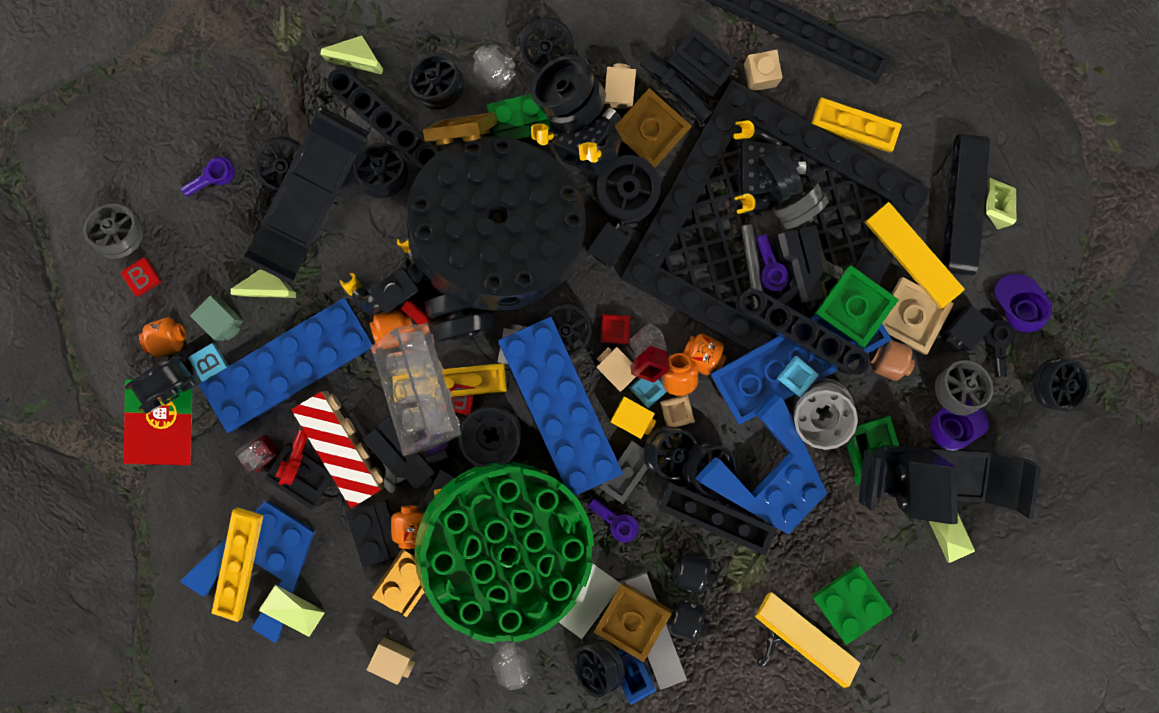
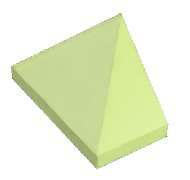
M363 36L321 49V56L329 63L378 74L383 72L382 66Z
M989 178L987 181L986 214L997 229L1011 226L1017 220L1016 188Z
M261 269L231 288V295L296 298V292L286 281Z
M959 515L958 524L929 521L948 563L975 552Z
M276 584L259 609V611L310 637L325 613L324 610Z

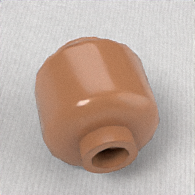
M894 340L878 347L870 354L873 372L893 381L900 380L904 375L909 376L915 366V360H912L911 348Z

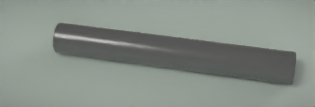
M753 224L741 226L751 288L764 292ZM753 296L754 306H755V309H756V308H757V305H758V301H757V299Z

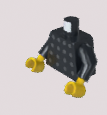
M608 108L601 117L597 116L582 129L571 132L560 131L559 129L548 130V126L545 124H534L531 127V137L541 145H546L549 141L563 162L601 176L611 159L618 157L622 138L615 126L621 120V117L614 109Z
M738 121L735 123L741 126L742 133L734 134V138L746 139L742 140L738 145L739 196L735 197L734 200L739 199L743 204V208L737 210L738 214L751 210L765 209L778 201L769 190L767 184L764 186L760 184L763 177L759 170L756 156L764 151L768 152L770 148L777 144L782 146L790 156L789 147L783 146L780 139L765 130L754 127L750 121ZM792 160L793 163L797 161L800 165L796 168L800 178L805 177V160Z
M400 239L397 240V245L407 254V258L365 288H362L361 282L354 273H350L352 279L348 283L340 280L344 290L354 298L364 312L373 314L381 310V312L387 314L420 290L426 275L417 267L409 249L408 240L404 243Z

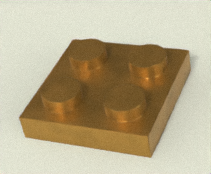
M650 88L615 126L622 138V143L636 156L651 163L654 168L658 166L692 127Z
M496 112L443 119L423 129L425 142L435 140L436 145L451 143L454 138L463 137V141L480 139V135L489 133V129L498 124Z
M622 581L594 633L644 662L673 610Z

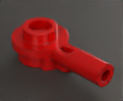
M298 430L292 444V454L288 462H281L275 476L280 478L279 484L282 486L284 483L291 486L303 456L301 453L308 439L303 430Z

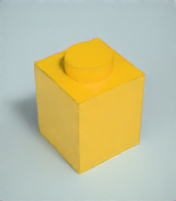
M623 396L610 422L641 439L643 434H650L656 420L652 419L655 414L654 412Z

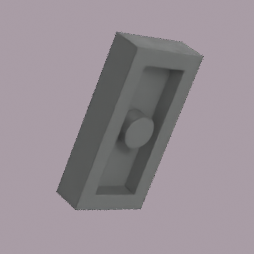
M631 440L617 460L623 475L599 486L622 504L648 469L644 461V448Z

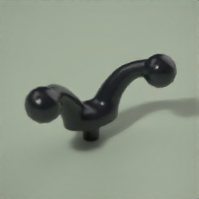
M771 630L772 638L766 640L767 651L765 657L760 656L757 659V665L761 668L768 665L775 645L779 642L797 653L799 652Z

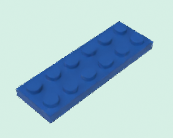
M344 297L198 385L226 432L231 433L375 347V344L350 302Z
M815 315L809 318L817 324L823 326L824 328L830 330L831 332L837 334L843 339L861 348L853 341L848 339L846 336L841 334L839 331L834 329L832 326L827 324L825 321L820 319L818 316ZM883 323L866 347L861 348L866 353L892 340ZM798 325L796 328L797 338L802 341L807 338L808 329L806 326ZM777 336L716 370L710 376L737 424L741 425L755 417L775 394L781 396L783 400L794 395L790 389L776 378L795 356L819 374L812 384L834 373L837 369ZM829 339L823 341L822 351L826 355H830L834 349L833 343ZM851 354L848 357L847 363L850 364L857 360L858 357L855 354Z
M550 316L498 340L564 485L576 496L623 475L552 317Z

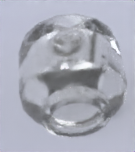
M497 44L488 47L482 46L475 52L473 56L475 59L473 72L486 86L490 88H503L513 79L515 75V62Z
M513 643L505 644L499 648V652L492 658L493 670L499 685L509 690H515L528 683V679L532 675V667L526 649L515 646Z

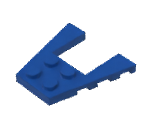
M775 394L756 416L789 452L776 468L752 493L716 457L695 479L778 529L790 534L823 499L827 491L802 438L796 431L795 423L783 398Z
M268 500L254 512L264 515L254 562L281 579L279 587L294 594L315 530ZM227 538L181 579L180 582L201 596H207L219 578ZM261 612L252 629L276 643L280 639L284 623Z

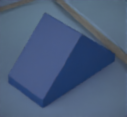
M621 648L616 650L623 662L625 675L622 688L630 705L655 692L654 678L645 662Z

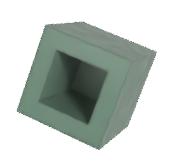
M209 296L190 315L214 340L219 341L233 338L240 330L238 326L244 321L220 297Z

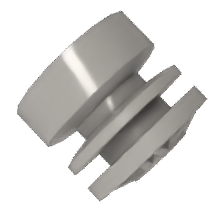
M823 378L812 384L802 397H798L795 394L793 401L796 431L804 442L814 448L827 450L838 448L850 440L856 431L858 418L852 396L844 385L836 380ZM825 405H828L829 411L824 410L822 413H819L818 408L823 409Z

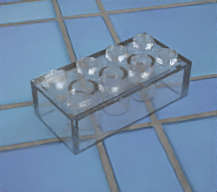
M427 323L397 327L371 346L403 456L433 450L461 435L459 419L455 415L451 402V393L447 388L442 364L438 359L434 339Z

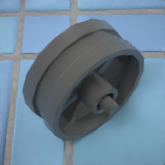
M817 180L802 184V192L795 196H790L789 199L782 203L778 201L773 206L772 211L779 217L780 223L785 229L794 228L806 221L812 222L814 220L813 217L828 204L829 198L821 190V185Z
M106 204L98 207L89 214L84 222L83 233L85 240L101 256L109 259L122 258L131 254L142 241L143 229L141 223L126 206L120 204ZM118 217H125L118 222ZM132 222L131 229H124ZM104 238L101 245L96 244V240Z
M961 360L951 364L937 376L935 382V393L940 404L947 411L956 415L967 416L985 407L992 399L994 392L993 381L988 372L981 365L973 361ZM951 370H955L957 379L949 375ZM964 373L969 374L970 376L965 378ZM948 383L953 386L951 390L948 387ZM973 392H975V393H980V399H979V400H978V398L974 395ZM966 397L973 406L965 405Z

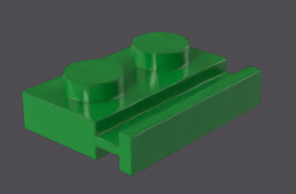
M531 94L487 104L488 112H496L498 124L492 127L495 137L523 141L532 138L531 127L534 124H545L548 126V130L551 129L549 119L534 103Z

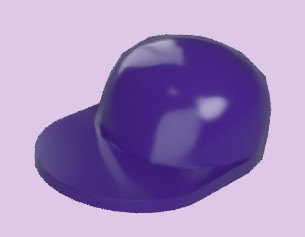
M1010 274L1002 277L997 282L994 290L996 299L1005 310L1006 319L1013 329L1030 333L1043 328L1047 324L1052 314V304L1033 279L1021 274Z
M966 398L965 405L973 406L971 402ZM943 407L931 419L929 429L931 436L937 444L946 450L955 451L968 446L985 434L989 427V421L982 408L975 413L964 416L953 414Z

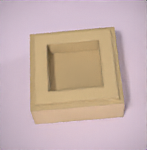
M688 395L660 401L666 426L675 428L695 422Z

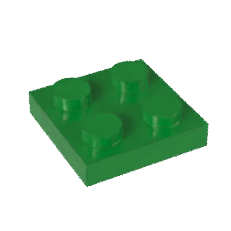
M848 266L814 314L855 344L865 348L899 299L853 266Z
M858 564L811 596L846 645L893 613Z

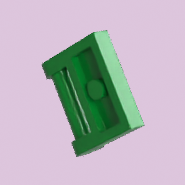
M883 416L858 424L855 433L846 443L855 472L853 476L855 485H860L863 467V458L856 439L857 435H864L867 449L879 448L881 445L899 446L890 416Z

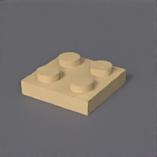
M904 277L899 278L892 292V295L899 299V301L886 317L883 325L891 338L927 355L953 303L950 302L944 308L939 309L919 285Z

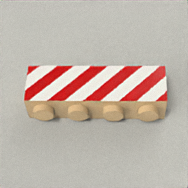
M322 391L291 410L348 505L352 508L385 488L383 483L385 477L377 466L373 467L369 457L371 455L363 442L359 443L353 434L356 432V429L350 419H344L339 410L341 404L333 393L329 394L328 391Z

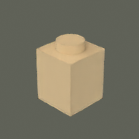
M773 50L748 55L744 63L748 89L758 91L777 87L782 80L778 51Z
M614 64L613 67H607L604 108L630 110L632 108L636 69H630V66L626 64Z
M608 347L597 358L600 362L597 368L620 392L636 377L631 375L630 365L632 362L617 347L613 351Z
M384 637L379 643L367 671L398 685L402 677L408 678L415 662L411 658L414 651Z

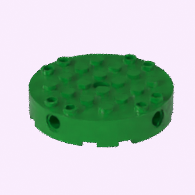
M500 462L489 463L486 465L493 466H478L451 480L439 491L427 507L418 527L415 541V566L418 579L437 614L454 630H458L474 640L496 644V642L512 641L514 643L527 640L556 625L577 603L575 600L583 586L586 587L593 565L591 562L592 546H594L593 532L588 516L580 501L565 485L546 472L517 462H508L504 465H498ZM504 548H510L509 553L501 557Z

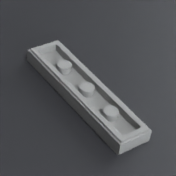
M647 572L622 580L657 601ZM665 625L648 654V659L660 690L687 680L667 625Z

